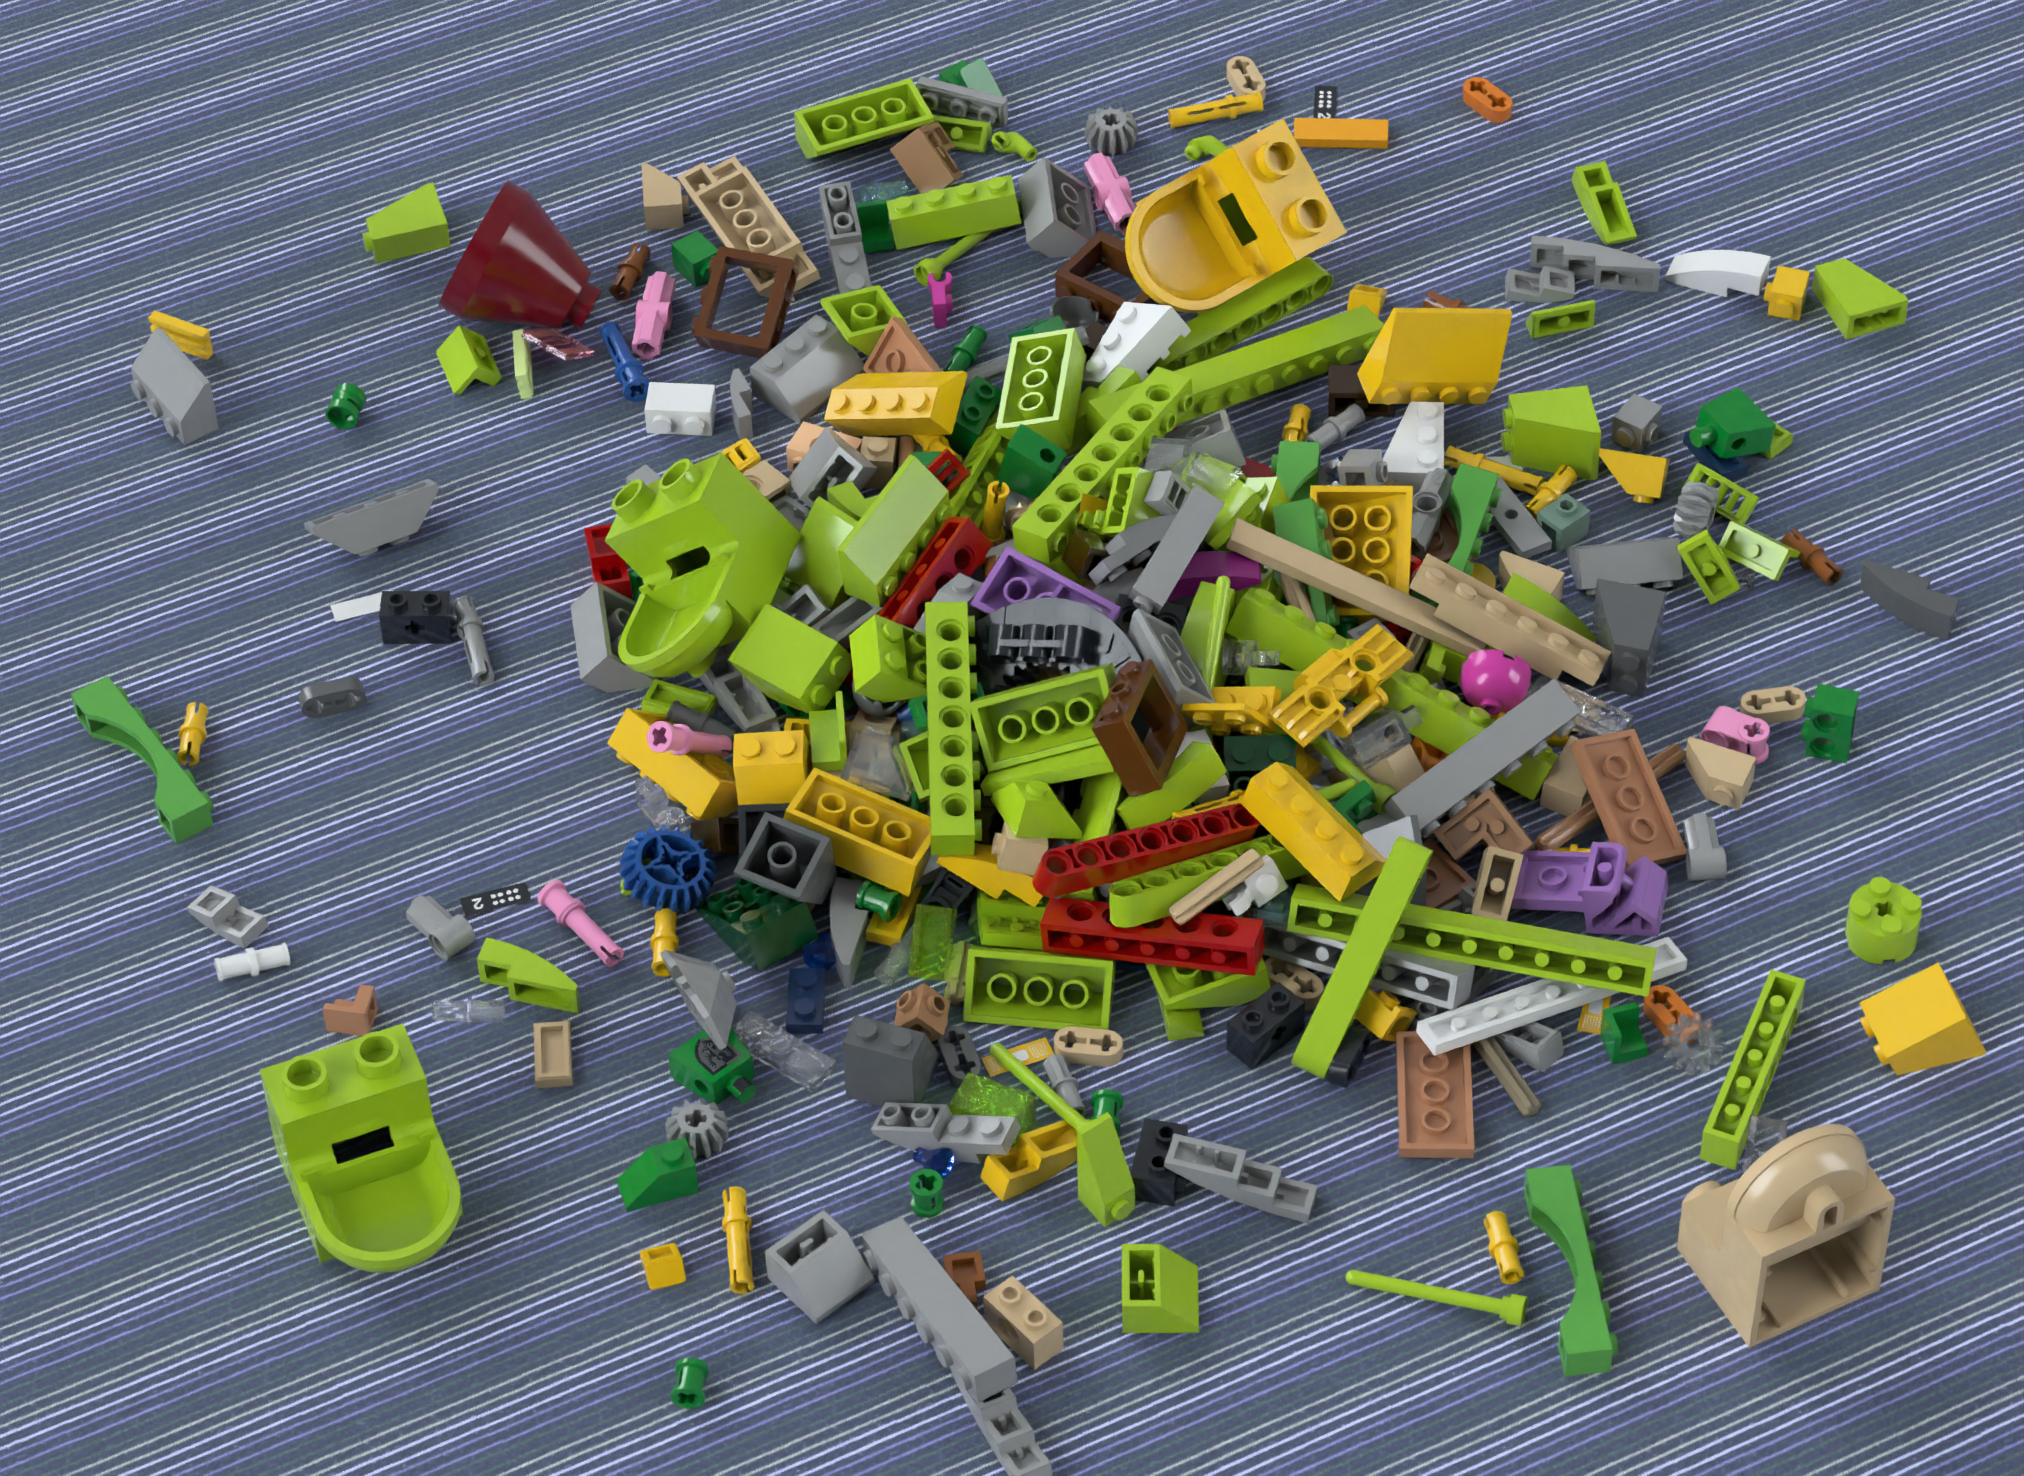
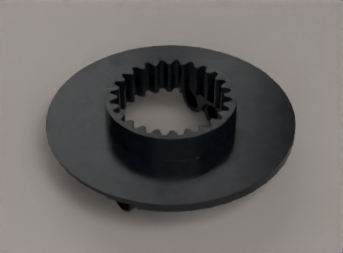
M1033 598L1004 606L993 611L983 619L976 621L975 637H968L969 644L976 645V665H969L970 673L977 674V683H981L985 696L1017 688V679L1026 681L1028 679L1027 672L1038 674L1040 668L1051 671L1054 668L1059 671L1074 673L1113 662L1117 675L1118 670L1124 664L1130 661H1144L1137 646L1116 622L1090 606L1062 598ZM1138 707L1131 725L1143 744L1150 727ZM986 766V774L981 775V776H980V779H984V778L986 777V775L988 774L987 766ZM1083 778L1049 784L1071 816H1073L1075 809H1080L1083 797L1080 796V788Z

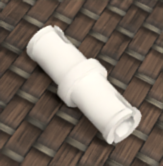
M286 943L254 950L251 947L245 949V953L214 958L219 981L245 974H251L253 977L259 975V971L290 965V956Z

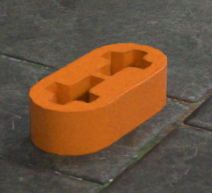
M1472 77L1464 82L1462 98L1469 107L1494 123H1503L1511 118L1513 102L1506 93L1481 77Z
M1664 985L1650 987L1649 996H1644L1643 1012L1647 1018L1675 1045L1686 1046L1696 1041L1699 1030L1697 1015L1670 987Z

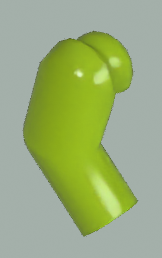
M998 131L991 138L995 150L1001 153H1018L1027 162L1033 161L1038 154V150L1019 133Z
M1206 135L1192 139L1185 148V155L1189 160L1196 161L1199 157L1211 154L1216 157L1229 149V147L1214 136Z

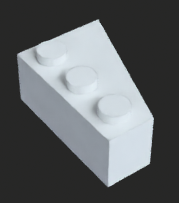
M1123 302L1090 360L1086 363L1082 385L1085 389L1088 386L1098 388L1117 366L1136 370L1143 382L1149 376L1147 373L1148 369L1159 357L1165 360L1170 354L1168 348L1180 335L1185 338L1191 329L1172 306Z
M1410 402L1383 457V462H1386L1388 465L1387 479L1397 480L1398 486H1413V496L1420 491L1428 471H1434L1436 468L1444 469V402Z

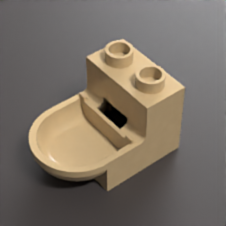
M1840 1124L1819 1125L1798 1132L1769 1149L1745 1171L1741 1178L1723 1186L1717 1181H1708L1691 1190L1684 1198L1681 1206L1677 1250L1747 1346L1751 1348L1880 1289L1895 1198L1868 1164L1865 1147L1853 1130Z

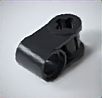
M944 867L918 908L920 921L930 928L948 925L977 887ZM934 901L941 903L945 909V916L940 922L932 920L928 914L929 905Z

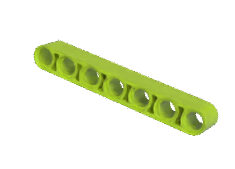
M1306 256L1222 304L1188 321L1186 324L1191 329L1190 333L1185 338L1180 335L1168 348L1170 354L1167 358L1162 360L1159 357L1148 371L1151 373L1158 366L1173 372L1221 354L1325 295L1333 284V276L1311 257Z
M1270 834L1113 882L1109 886L1110 921L1117 927L1130 928L1171 916L1169 908L1250 849L1258 852L1261 858L1265 855L1272 858L1284 880L1310 872Z
M1401 835L1396 839L1291 1061L1292 1065L1321 1079L1327 1077L1331 1062L1357 1015L1426 870L1433 850Z

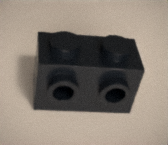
M1144 1118L1130 1173L1135 1186V1200L1174 1206L1177 1192H1184L1186 1178L1165 1168L1164 1163L1173 1134L1188 1137V1125Z

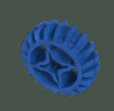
M665 824L659 831L650 826L646 833L639 831L635 835L634 840H630L626 844L625 851L622 853L620 859V879L624 880V890L632 891V901L643 900V909L651 905L655 907L656 912L662 909H671V911L676 912L679 909L682 913L686 914L690 906L697 908L702 900H706L710 894L711 887L714 885L716 862L711 860L712 850L703 849V839L694 841L692 831L685 835L680 833L679 826L674 831H669ZM651 857L652 861H650L649 865L643 866L642 861ZM692 874L694 879L685 883L683 879L686 878V875Z

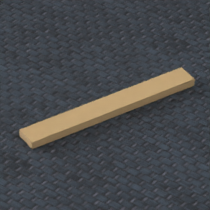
M1237 518L1233 525L1226 548L1463 655L1468 656L1472 652L1485 649L1486 643L1434 616L1437 608L1239 518Z

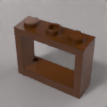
M1100 230L1055 273V296L1057 298L1065 296L1086 298L1090 300L1093 312H1098L1100 319L1111 324L1123 302L1129 301L1083 279V277L1100 263L1134 281L1135 279L1127 263L1125 241ZM1144 291L1133 301V303L1161 305L1150 298Z
M719 246L717 255L712 256L710 260L709 274L711 276L708 286L705 285L701 292L700 302L702 308L700 315L695 316L692 324V334H694L700 347L762 358L777 346L781 338L799 273L792 259ZM730 265L776 273L758 338L712 329Z
M1152 659L1141 662L1130 661L1124 664L1123 667H1120L1092 727V731L1129 796L1133 797L1162 789L1189 726ZM1138 707L1150 727L1143 744L1131 725Z

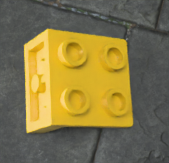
M1276 686L1213 687L1212 695L1216 703L1182 704L1181 711L1193 718L1192 722L1209 728V732L1213 735L1230 736L1231 732H1241L1249 736L1262 735V731H1276L1277 724L1267 715L1280 704L1282 690Z

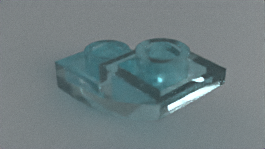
M1285 880L1288 888L1261 907L1255 905L1252 919L1263 920V925L1287 929L1291 898L1295 887H1290L1291 882Z

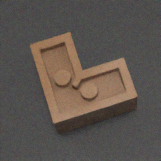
M938 121L917 128L890 149L920 194L931 190L944 189L964 177L948 154V152L955 148V145Z
M1490 788L1433 832L1455 861L1460 860L1484 840L1489 846L1519 854H1524L1528 850H1536L1534 841L1498 795Z

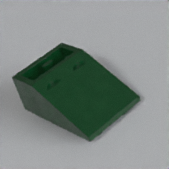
M1290 735L1224 736L1221 743V761L1227 769L1225 775L1230 784L1226 796H1229L1232 791L1238 789L1245 791L1253 776L1275 762L1290 765L1296 770L1295 740ZM1260 825L1252 840L1270 835L1271 833L1263 825Z
M743 878L738 880L736 885L727 891L709 896L706 900L707 902L696 908L699 915L738 958L758 971L767 968L819 938L806 902L797 901Z

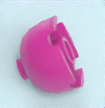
M1479 650L1472 652L1468 655L1467 661H1463L1460 686L1466 700L1473 706L1484 709L1490 715L1508 712L1520 704L1526 697L1532 671L1529 664L1517 655L1514 656V660L1503 657L1504 651Z

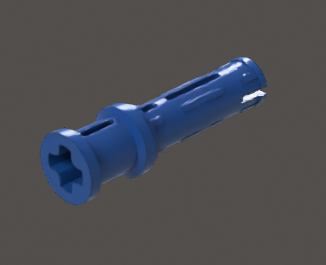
M613 321L605 323L600 328V335L615 363L614 374L616 379L623 384L622 391L627 400L632 402L641 401L647 397L650 381L643 376L644 368L641 362L633 358L619 324L615 325Z

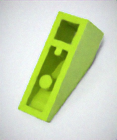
M1108 1112L1077 1130L1078 1199L1104 1227H1107L1116 1220L1125 1219L1135 1210V1186L1113 1119Z

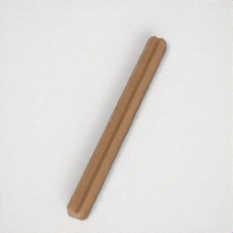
M1678 744L1670 745L1648 760L1656 780L1683 762L1686 752ZM1592 799L1537 836V841L1534 843L1536 849L1540 851H1554L1598 821L1600 817Z

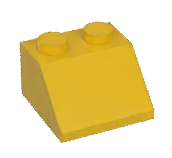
M804 730L734 734L733 770L738 805L791 803L811 773V745Z

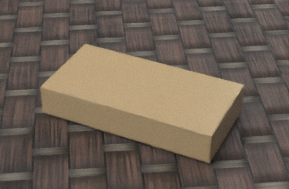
M570 1021L533 1023L536 1089L573 1086Z

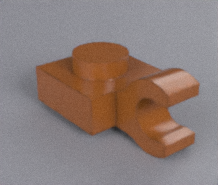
M981 1251L943 1255L944 1270L978 1311L976 1291L986 1290Z

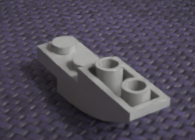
M850 181L818 186L835 285L838 287L839 294L871 287L862 245V233Z
M1177 514L1148 519L1118 533L1104 547L1110 556L1102 560L1088 574L1093 582L1098 585L1108 578L1112 583L1128 571L1126 566L1133 562L1135 567H1137L1147 559L1150 560Z
M885 1102L871 1131L873 1135L922 1154L947 1160L981 1164L986 1154L1007 1155L1021 1126L1016 1117L953 1115L947 1104Z

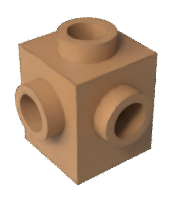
M923 983L910 991H905L899 997L896 1004L897 1012L894 1025L925 1033L929 1040L933 1042L944 1036L945 1028L948 1024L947 1017L951 1001L926 983Z

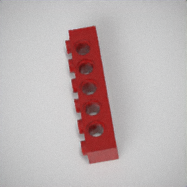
M948 517L878 615L914 629L925 612V602H931L938 590L958 573L971 577L976 568L984 563L986 554L993 544L969 517ZM853 668L843 681L851 691L852 682L854 681Z
M1050 897L1040 922L1043 952L1255 976L1265 949L1264 925L1261 919L1198 913L1183 925H1179L1173 920L1172 916H1168L1135 927L1121 928L1113 925L1110 921L1109 902Z

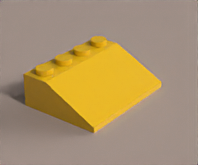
M1393 308L1357 372L1369 404L1389 405L1409 404L1410 402H1444V405L1485 404L1498 382L1512 318L1511 309Z
M1310 485V498H1313L1321 508H1324L1327 514L1328 528H1324V537L1330 543L1332 561L1409 595L1413 486ZM1306 584V595L1311 607V598L1308 585ZM1332 596V603L1338 609L1339 618L1344 616L1355 617L1360 625L1374 618H1377L1380 622L1388 621Z

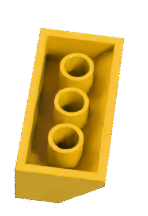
M965 371L859 373L832 389L824 420L841 433L850 436L952 435L968 374Z
M626 708L607 742L608 745L617 751L616 756L621 761L629 765H635L641 770L639 775L653 784L660 785L664 789L662 793L667 798L687 807L686 813L696 820L726 817L738 808L732 765L722 757L694 752L674 755L669 751L659 753L651 750L647 742V733L651 725L657 721H666L672 726L675 723L666 720L667 714Z
M1275 762L1250 779L1241 804L1339 902L1379 876L1386 859L1292 766Z
M815 767L784 813L783 819L831 838L835 865L907 896L911 894L920 880L931 856L930 816Z

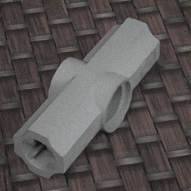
M1436 468L1434 471H1428L1420 491L1413 496L1411 554L1415 557L1425 554L1433 534L1437 533L1440 529L1441 517L1449 501L1450 490L1454 481V477L1449 474L1448 470Z

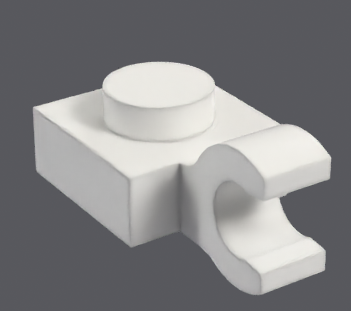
M1268 855L1262 858L1264 861L1262 868L1242 881L1240 886L1222 896L1227 909H1232L1236 916L1248 910L1251 902L1257 907H1261L1288 888L1273 859Z

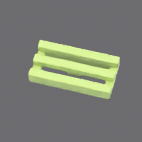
M524 329L513 331L515 378L518 390H520L521 399L532 398V395H534L531 350L528 340L523 338L527 336Z

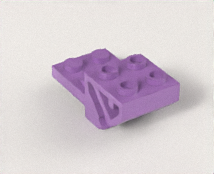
M1592 842L1590 852L1528 850L1523 854L1512 899V909L1584 912L1586 933L1658 936L1668 890L1667 872L1645 856H1642L1625 869L1627 849L1620 843Z

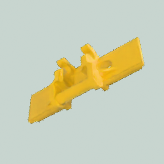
M1377 623L1348 648L1345 647L1342 650L1331 648L1301 672L1293 682V688L1296 691L1272 709L1267 716L1303 747H1306L1327 729L1340 738H1346L1352 733V728L1373 710L1382 708L1388 703L1387 694L1379 686L1411 660L1414 654ZM1358 660L1367 661L1371 664L1373 670L1362 671L1356 666L1355 662ZM1347 694L1352 698L1357 695L1364 698L1360 704L1343 717L1346 708L1339 703L1341 699Z

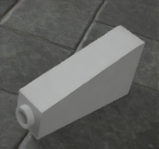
M1194 485L1128 598L1133 600V605L1148 614L1151 612L1159 614L1225 502Z

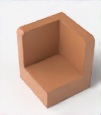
M360 984L354 1001L336 999L334 1004L325 1003L323 1015L326 1031L358 1036L370 1033L378 1011L374 986Z

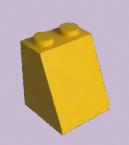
M1939 963L1859 1003L1865 1014L1864 1017L1860 1018V1022L1869 1038L1876 1036L1879 1044L1873 1046L1881 1064L1883 1066L1890 1064L1897 1076L1979 1057L1987 1053L1959 996Z

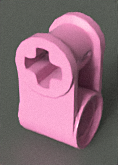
M1719 706L1701 731L1700 739L1756 757V764L1764 762L1769 755V747L1766 740L1769 738L1770 728L1762 719L1748 716L1727 706ZM1757 728L1760 729V734H1757Z

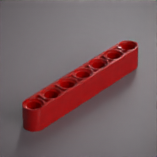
M1236 803L1050 849L1042 855L1033 876L1032 884L1034 889L1042 896L1057 897L1113 883L1253 839L1260 822L1241 803Z

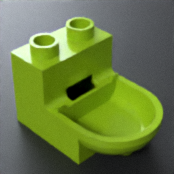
M719 453L696 464H693L687 458L679 460L663 474L661 479L648 485L641 479L629 482L617 493L612 501L611 508L617 513V516L607 534L605 542L644 582V585L639 587L641 594L619 641L618 654L621 661L632 671L650 677H672L687 671L692 677L697 678L710 668L719 647L743 638L766 604L770 605L802 534L723 453Z
M404 1024L371 1032L362 1037L310 1054L296 1056L288 1061L260 1069L276 1152L320 1263L337 1258L343 1263L362 1271L389 1273L419 1265L437 1253L451 1236L459 1217L463 1215L462 1197L457 1175L433 1119L426 1076ZM383 1127L389 1128L394 1146L337 1164L332 1149L333 1143L357 1137Z

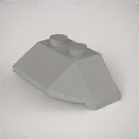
M426 479L305 522L304 526L310 533L353 554H359V556H367L377 552L380 545L389 542L390 545L401 544L410 539L409 535L417 533L439 488L437 483Z

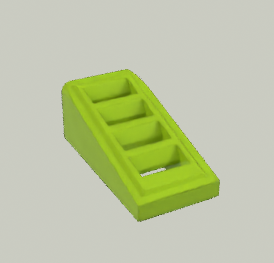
M1700 463L1696 464L1685 484L1689 481L1696 483L1705 482L1711 487H1715L1717 482L1721 485L1717 490L1718 504L1715 512L1731 521L1744 525L1760 500L1758 496ZM1729 489L1732 490L1733 492L1731 493L1724 507H1721L1720 504L1726 496L1727 492L1729 491ZM1740 496L1745 497L1736 514H1733L1731 511Z

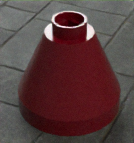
M508 180L496 196L473 235L444 290L438 306L460 319L556 329H561L565 321L581 329L597 302L602 289L588 282L592 272L533 194Z

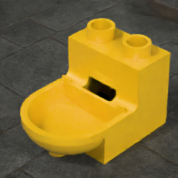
M1283 118L1138 201L1126 229L1125 252L1133 278L1150 298L1161 305L1172 306L1176 311L1186 313L1197 312L1199 316L1342 236L1347 231ZM1231 193L1235 195L1245 218L1258 236L1257 239L1245 246H1242L1218 203L1220 199Z

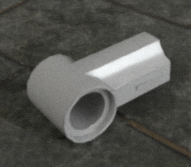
M1706 813L1693 814L1691 818L1684 820L1683 824L1687 847L1686 870L1688 880L1725 879L1727 872L1726 854L1724 847H1719L1715 821L1713 818H1709Z
M421 894L412 900L409 909L406 911L407 920L428 938L434 952L443 960L449 959L476 940L473 928L463 916L457 914L453 917L431 896H423Z

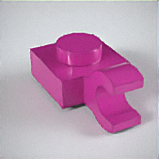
M947 272L946 279L937 282L934 280V275L929 274L928 290L932 296L934 328L947 327V314L953 313L952 295L948 294L952 290V275L950 272Z

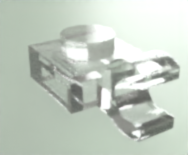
M1223 639L1222 674L1245 675L1248 667L1279 665L1280 651L1257 650V640Z
M648 776L635 781L637 804L655 827L659 825L660 829L665 824L670 831L668 823L670 821H677L682 828L686 826L685 813L678 807L667 806L669 800L661 786L656 787Z

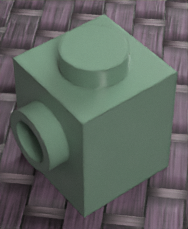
M1567 493L1537 513V523L1552 540L1551 548L1559 554L1588 535L1590 510L1582 502L1575 500Z

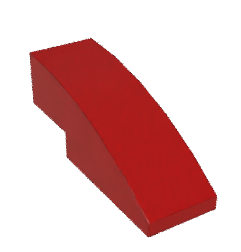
M612 524L584 528L594 584L599 582L633 600L626 562L605 542Z

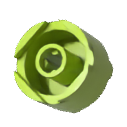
M1875 877L1870 880V883L1858 888L1850 898L1845 927V935L1848 939L1850 950L1859 958L1874 964H1883V960L1895 959L1896 963L1909 957L1917 945L1922 915V900L1920 897L1906 887L1890 882L1884 877Z

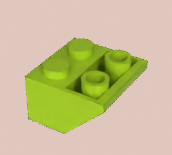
M874 614L849 635L855 693L882 703L914 699L927 695L924 633Z
M1122 1244V1333H1199L1198 1266L1161 1244Z

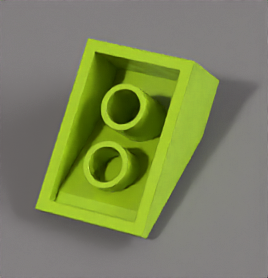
M1262 957L1255 976L1145 963L1165 1010L1239 1006L1257 999L1271 988L1268 970Z

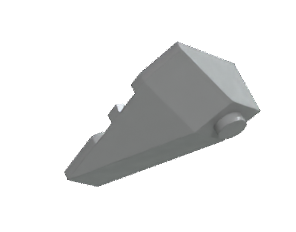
M668 950L659 953L693 1018L719 1050L725 1048L737 1004L732 994L737 988L728 971L726 970L721 973L714 963Z

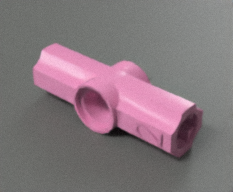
M1102 152L1093 154L1088 161L1084 162V172L1093 187L1096 206L1099 211L1105 210L1115 231L1126 235L1128 222L1136 208L1132 201L1128 180L1125 176H1119L1110 157L1104 156Z
M655 271L654 275L649 276L646 281L643 300H638L635 313L636 329L632 341V352L639 355L641 359L652 360L654 356L660 354L665 331H669L671 328L672 301L676 284L675 279L670 277L667 272Z

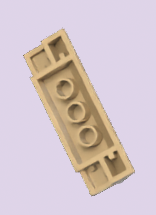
M735 156L710 169L705 162H702L676 176L681 186L725 247L792 259L799 270L793 293L820 279L817 268L804 252L800 240L747 167H743ZM740 267L758 294L770 297L776 273ZM792 295L791 301L795 302L794 296Z
M1429 553L1425 556L1409 588L1439 603L1434 616L1493 648L1504 651L1506 655L1512 658L1515 655L1521 657L1532 669L1556 681L1563 670L1594 686L1611 654V651Z

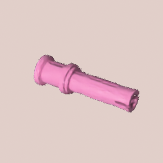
M657 721L651 725L647 733L649 747L651 750L659 753L669 751L674 755H684L688 752L726 757L729 753L721 750H732V741L728 736L692 731L685 724H675L672 726L666 721Z
M561 880L551 881L542 888L537 898L538 903L543 908H549L556 915V921L561 926L570 927L607 967H612L619 963L613 954L622 959L624 950L618 947L585 913L584 903L578 898H573L566 891V885Z

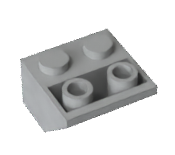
M826 427L788 479L791 481V486L799 499L812 508L818 496L828 502L827 488L852 481L857 489L861 491L877 470V467L832 429Z
M824 1210L765 1251L767 1278L815 1324L874 1283L873 1275L848 1232Z

